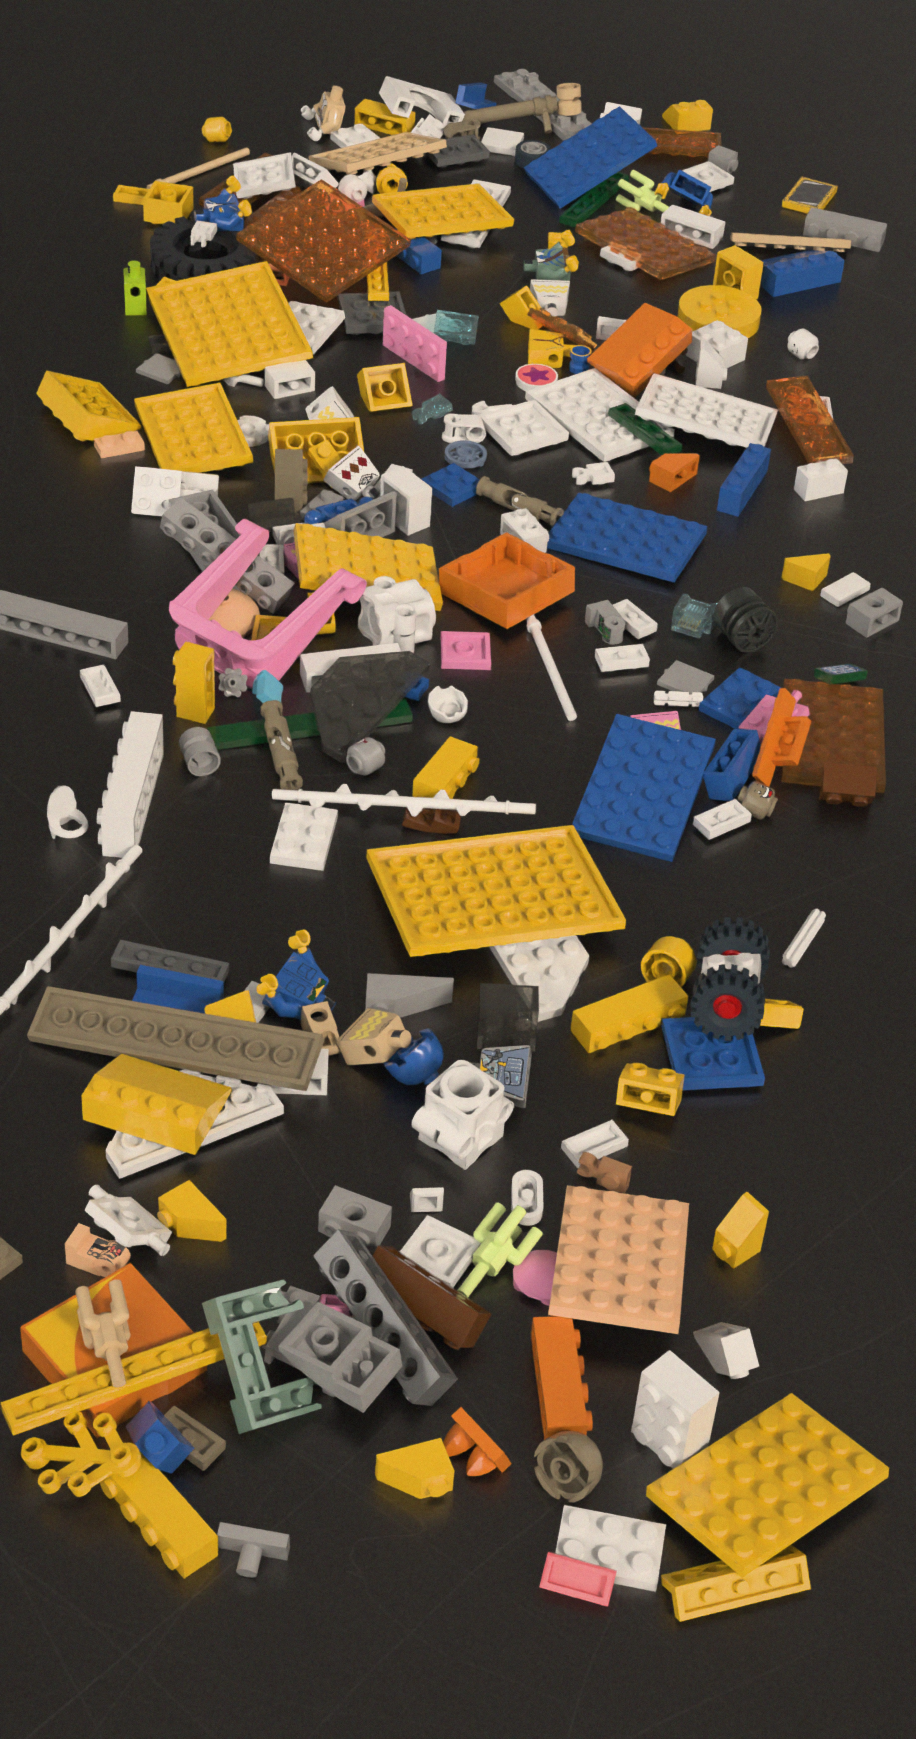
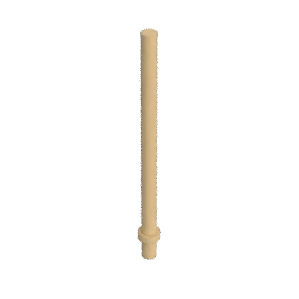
M246 147L165 179L159 178L155 181L174 184L250 154V151ZM152 184L147 185L146 188L150 189Z

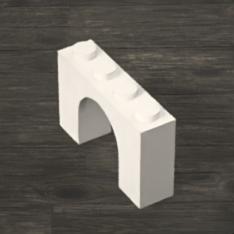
M388 76L385 77L379 92L391 113L409 118L413 106H417L431 113L446 126L449 123L461 122L465 115L459 105L455 104L456 101L451 94Z

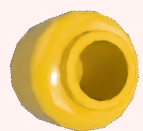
M210 117L202 126V134L209 142H225L232 133L231 124L224 117Z

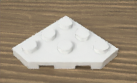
M290 301L288 303L313 354L345 319V314L342 310L304 304L297 301Z

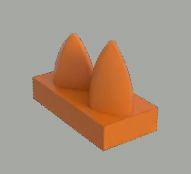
M462 1407L451 1416L456 1423L449 1430L443 1441L448 1456L458 1455L471 1448L474 1444L476 1445L467 1462L466 1474L468 1476L483 1475L496 1467L503 1473L512 1464L505 1453Z

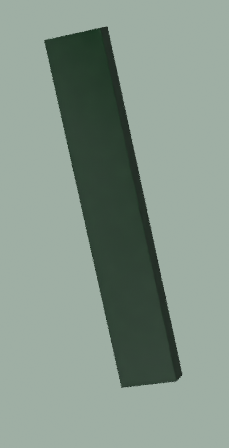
M617 172L590 189L560 216L559 223L577 228L621 189L618 186V182L621 179L629 182V175Z

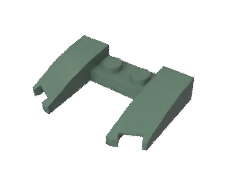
M284 1279L216 1297L202 1303L211 1336L215 1334L219 1336L236 1399L230 1401L239 1434L321 1409L322 1404L311 1403L313 1384L317 1383L309 1377L277 1387H270L253 1324L304 1309L300 1299L295 1300L290 1305L279 1291L286 1284Z

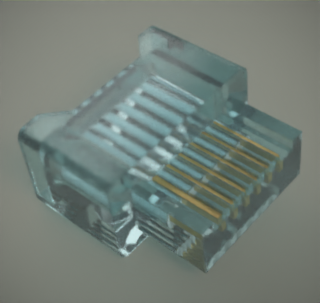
M682 594L674 606L671 630L699 639L703 633L710 634L715 627L713 614L717 603L707 604L691 599L687 594Z

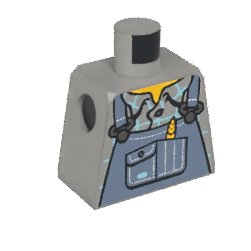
M530 1046L482 1049L480 1063L471 1064L504 1085V1097L512 1101L514 1106L526 1108L532 1057Z

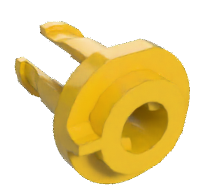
M393 163L380 170L377 175L376 186L380 194L397 192L400 178H406L405 173Z

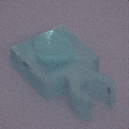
M438 394L423 402L422 408L412 411L413 420L418 419V424H423L430 417L434 420L443 417L445 414L453 411L452 403L441 394Z

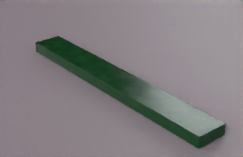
M406 699L283 717L287 721L291 739L408 723L412 722L413 715ZM265 719L207 727L217 750L269 743L264 727Z

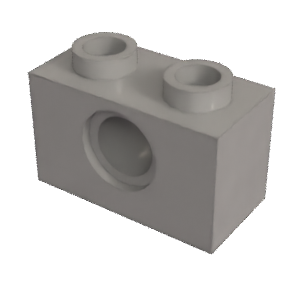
M880 588L849 604L846 624L867 638L899 621L903 601L884 588Z
M335 1185L319 1211L318 1232L328 1237H331L338 1229L357 1233L366 1248L374 1253L391 1227L392 1207Z

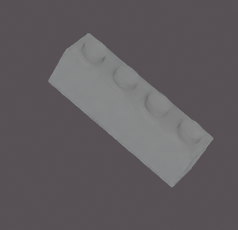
M811 207L806 216L803 235L818 238L851 240V246L879 252L885 240L887 224Z

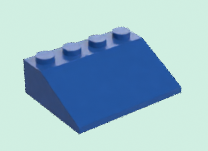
M807 250L761 260L764 263L760 286L772 297L839 283L841 282L845 260L834 251Z

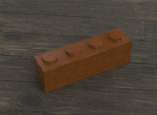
M378 1245L373 1258L412 1314L419 1319L418 1322L421 1327L430 1332H438L444 1336L442 1341L454 1349L474 1347L491 1313L394 1247Z

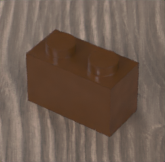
M825 762L821 769L819 800H826L829 804L850 802L858 807L872 804L876 792L877 767Z

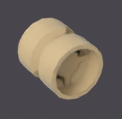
M563 83L557 85V98L560 99L557 102V113L559 115L571 116L581 113V101L578 99L581 97L580 84Z

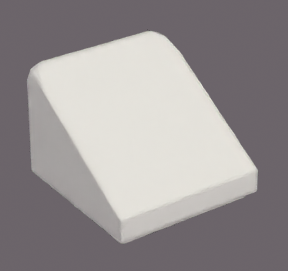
M413 1188L410 1192L411 1212L442 1211L444 1188Z

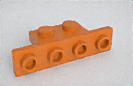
M786 688L779 689L770 720L767 724V730L760 746V752L753 768V777L759 783L768 787L770 786L776 766H798L812 722L807 716H792L796 699Z

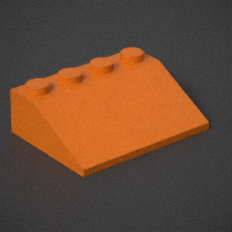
M644 303L587 358V362L635 398L647 387L653 373L659 375L692 343V328L677 316Z

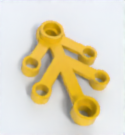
M81 1412L64 1418L65 1427L70 1434L75 1435L81 1448L47 1445L43 1439L36 1437L27 1439L22 1445L21 1457L31 1469H40L48 1464L50 1460L71 1462L57 1472L53 1469H48L40 1474L38 1484L46 1494L55 1493L62 1484L68 1481V1487L77 1497L86 1495L93 1486L110 1475L116 1474L120 1477H128L133 1475L141 1465L140 1450L133 1443L122 1442L116 1431L117 1424L109 1413L98 1415L94 1419L93 1427L99 1436L105 1437L110 1450L97 1448L86 1428L87 1420ZM94 1464H102L88 1475L83 1472Z

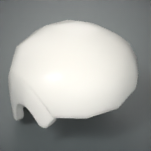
M437 686L429 693L428 706L432 716L437 721L453 723L462 719L467 713L468 700L463 692L455 689L453 686L446 689Z

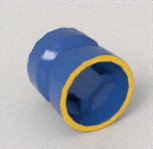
M576 345L571 348L570 372L578 374L590 370L587 358L591 355L592 351L589 347Z

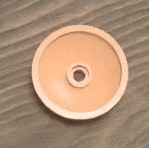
M232 588L209 618V621L215 620L228 631L234 630L243 638L253 632L255 617L260 615L257 604L251 597Z

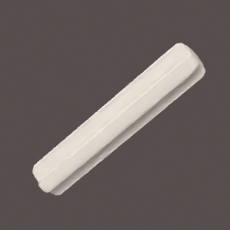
M812 910L784 952L782 959L784 965H788L790 968L796 966L824 923L826 916L824 911Z

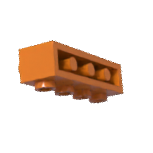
M559 1316L533 1317L531 1344L544 1440L561 1431H577L587 1435V1431H592L593 1421L591 1410L586 1411L585 1403H588V1385L581 1381V1376H584V1358L577 1354V1349H580L579 1329H574L572 1318Z

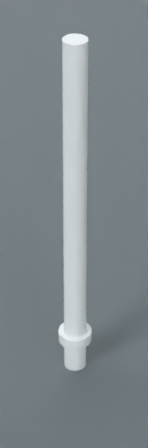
M533 614L526 618L527 630L529 633H532L567 719L573 721L577 718L576 712L541 632V623Z

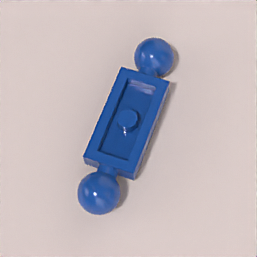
M366 496L357 503L351 498L316 507V510H310L305 514V524L324 523L339 514L374 499Z

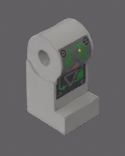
M609 600L587 605L585 614L586 625L588 627L595 626L602 634L604 642L612 645L621 643L623 641L625 621Z

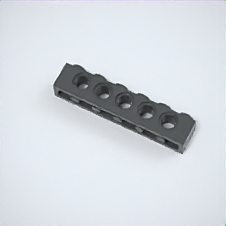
M338 1229L313 1255L320 1265L319 1270L321 1274L331 1281L336 1289V1296L348 1306L352 1312L353 1319L371 1327L374 1337L400 1349L402 1367L394 1378L403 1387L402 1392L405 1398L413 1404L432 1406L458 1378L357 1233Z

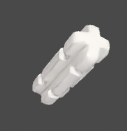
M655 691L654 704L657 706H664L665 703H668V706L688 707V704H691V707H699L700 702L703 701V694L701 692L689 694V692L668 691V693H665V691Z

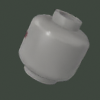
M363 738L349 747L346 757L347 765L354 773L364 776L383 766L385 762V748L381 742L373 738Z

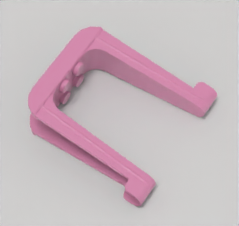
M242 519L235 526V530L241 536L173 601H170L169 613L173 621L179 625L175 630V642L179 650L185 641L213 648L214 670L225 674L226 668L233 670L240 668L242 675L245 674L248 677L246 681L247 688L252 689L255 677L262 670L268 671L279 681L341 603L346 601L354 604L360 599L366 589L367 582L365 579L341 568L266 637L256 641L243 639L238 632L224 629L215 620L209 621V618L257 557L269 538L268 530L247 519Z

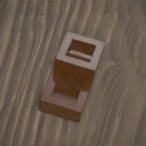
M405 807L402 826L431 833H457L461 816L457 810L423 808L417 816L413 817L408 808Z

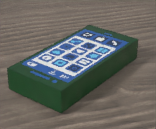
M849 663L815 668L814 677L828 684H838L864 680L867 678L868 670Z

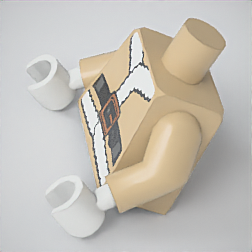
M333 86L331 92H323L320 102L313 105L312 109L307 105L301 108V115L306 120H311L315 115L319 130L312 127L307 132L313 141H318L323 133L331 135V132L341 128L345 103L342 97L343 89L339 86Z

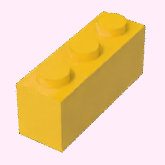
M364 99L355 107V125L363 124L368 129L390 135L403 132L411 133L415 128V112L411 111L409 118L392 114L386 104Z
M185 641L180 650H177L173 656V665H175L176 669L173 679V685L176 686L174 705L176 706L177 717L205 724L215 710L214 649Z
M450 736L413 780L412 797L433 798L443 789L446 791L449 799H453L456 790L464 786L467 777L471 772L474 773L479 765V758H477L478 746Z

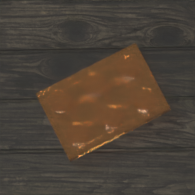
M530 308L527 315L545 328L563 334V337L578 345L589 347L592 352L596 348L597 344L591 340L592 336L584 332L583 329L574 324H568L567 321L558 316H552L551 313L542 308L538 311Z

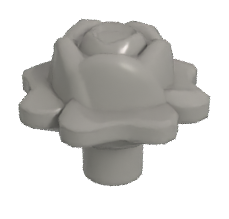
M226 668L225 674L219 675L220 684L218 687L219 690L224 691L226 697L231 695L240 697L241 691L247 690L246 681L248 677L245 674L242 675L240 668L235 670Z

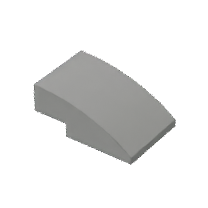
M320 1302L313 1306L278 1346L279 1351L306 1376L332 1395L363 1413L402 1367L400 1349L374 1337L371 1327Z

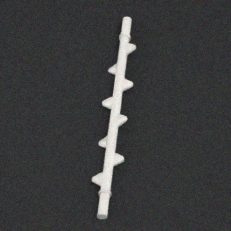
M342 784L336 792L303 791L302 789H273L272 791L273 800L298 801V803L307 801L314 807H322L325 803L358 804L361 810H366L371 805L407 807L413 817L417 816L423 808L457 810L460 816H465L470 811L506 813V815H509V813H536V804L514 803L509 800L498 802L494 796H489L484 801L449 799L446 791L443 789L433 798L399 796L395 790H391L386 795L354 794L350 792L347 784Z
M134 845L122 859L116 862V866L108 862L106 864L105 879L90 896L85 895L83 897L82 905L60 930L55 926L50 928L49 943L33 961L28 960L26 962L24 971L0 997V1015L10 1008V1004L15 1005L17 1003L19 993L40 969L46 973L50 972L51 957L68 937H74L76 928L97 904L102 908L106 907L107 892L124 873L129 871L132 863L142 853L140 846Z

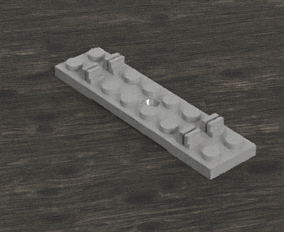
M518 69L515 72H503L500 75L494 76V83L518 102L532 100L535 97L544 98L547 95H551V97L556 96L557 102L560 100L554 92L538 80L539 75L535 72L529 73L526 69ZM557 111L549 114L552 132L563 141L592 124L586 119V113L583 111L580 114L571 116L559 115ZM536 116L540 121L543 122L542 116Z

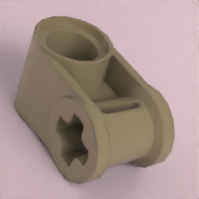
M468 119L449 123L445 126L443 134L446 139L474 134L480 140V136H478L480 121Z

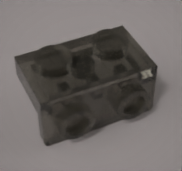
M291 497L247 504L249 521L269 532H272V528L275 526L301 523V515L295 512L294 499Z

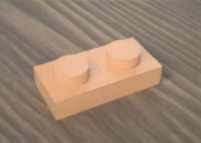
M127 431L123 434L105 435L94 439V447L101 458L145 450L144 441L138 431Z

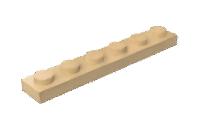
M731 232L730 241L735 242L736 246H747V242L755 243V247H766V244H774V248H786V245H794V249L805 250L806 246H813V250L825 251V247H833V251L845 252V248H851V240L734 232Z

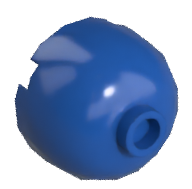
M429 1028L419 1031L422 1037L417 1040L411 1037L410 1045L407 1048H399L389 1059L390 1063L384 1062L386 1069L399 1082L406 1085H417L423 1082L427 1085L439 1076L437 1070L442 1065L443 1048L438 1038Z

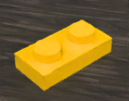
M328 440L308 449L307 454L324 478L329 469L341 460Z

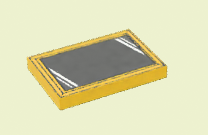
M801 177L783 199L782 207L806 214L809 213L811 207L823 210L837 193L838 186Z

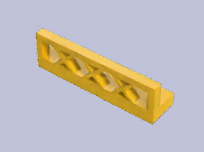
M792 1545L783 1549L743 1578L722 1560L661 1575L662 1586L672 1593L675 1618L680 1622L811 1589L806 1555Z

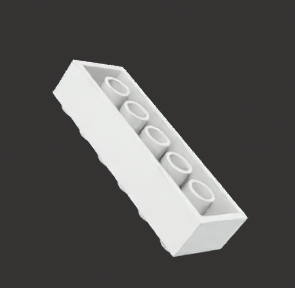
M131 711L128 722L124 721L123 738H119L118 755L113 757V773L109 772L108 790H104L102 795L103 808H98L97 824H101L98 832V844L102 845L103 856L123 858L134 845L139 846L164 755L162 714Z

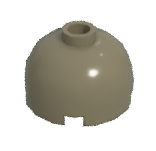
M561 1431L542 1441L535 1450L534 1457L537 1456L538 1466L534 1468L536 1476L542 1487L556 1499H559L560 1495H562L566 1499H571L568 1502L574 1503L590 1494L601 1480L603 1469L602 1455L597 1445L587 1435L577 1431Z

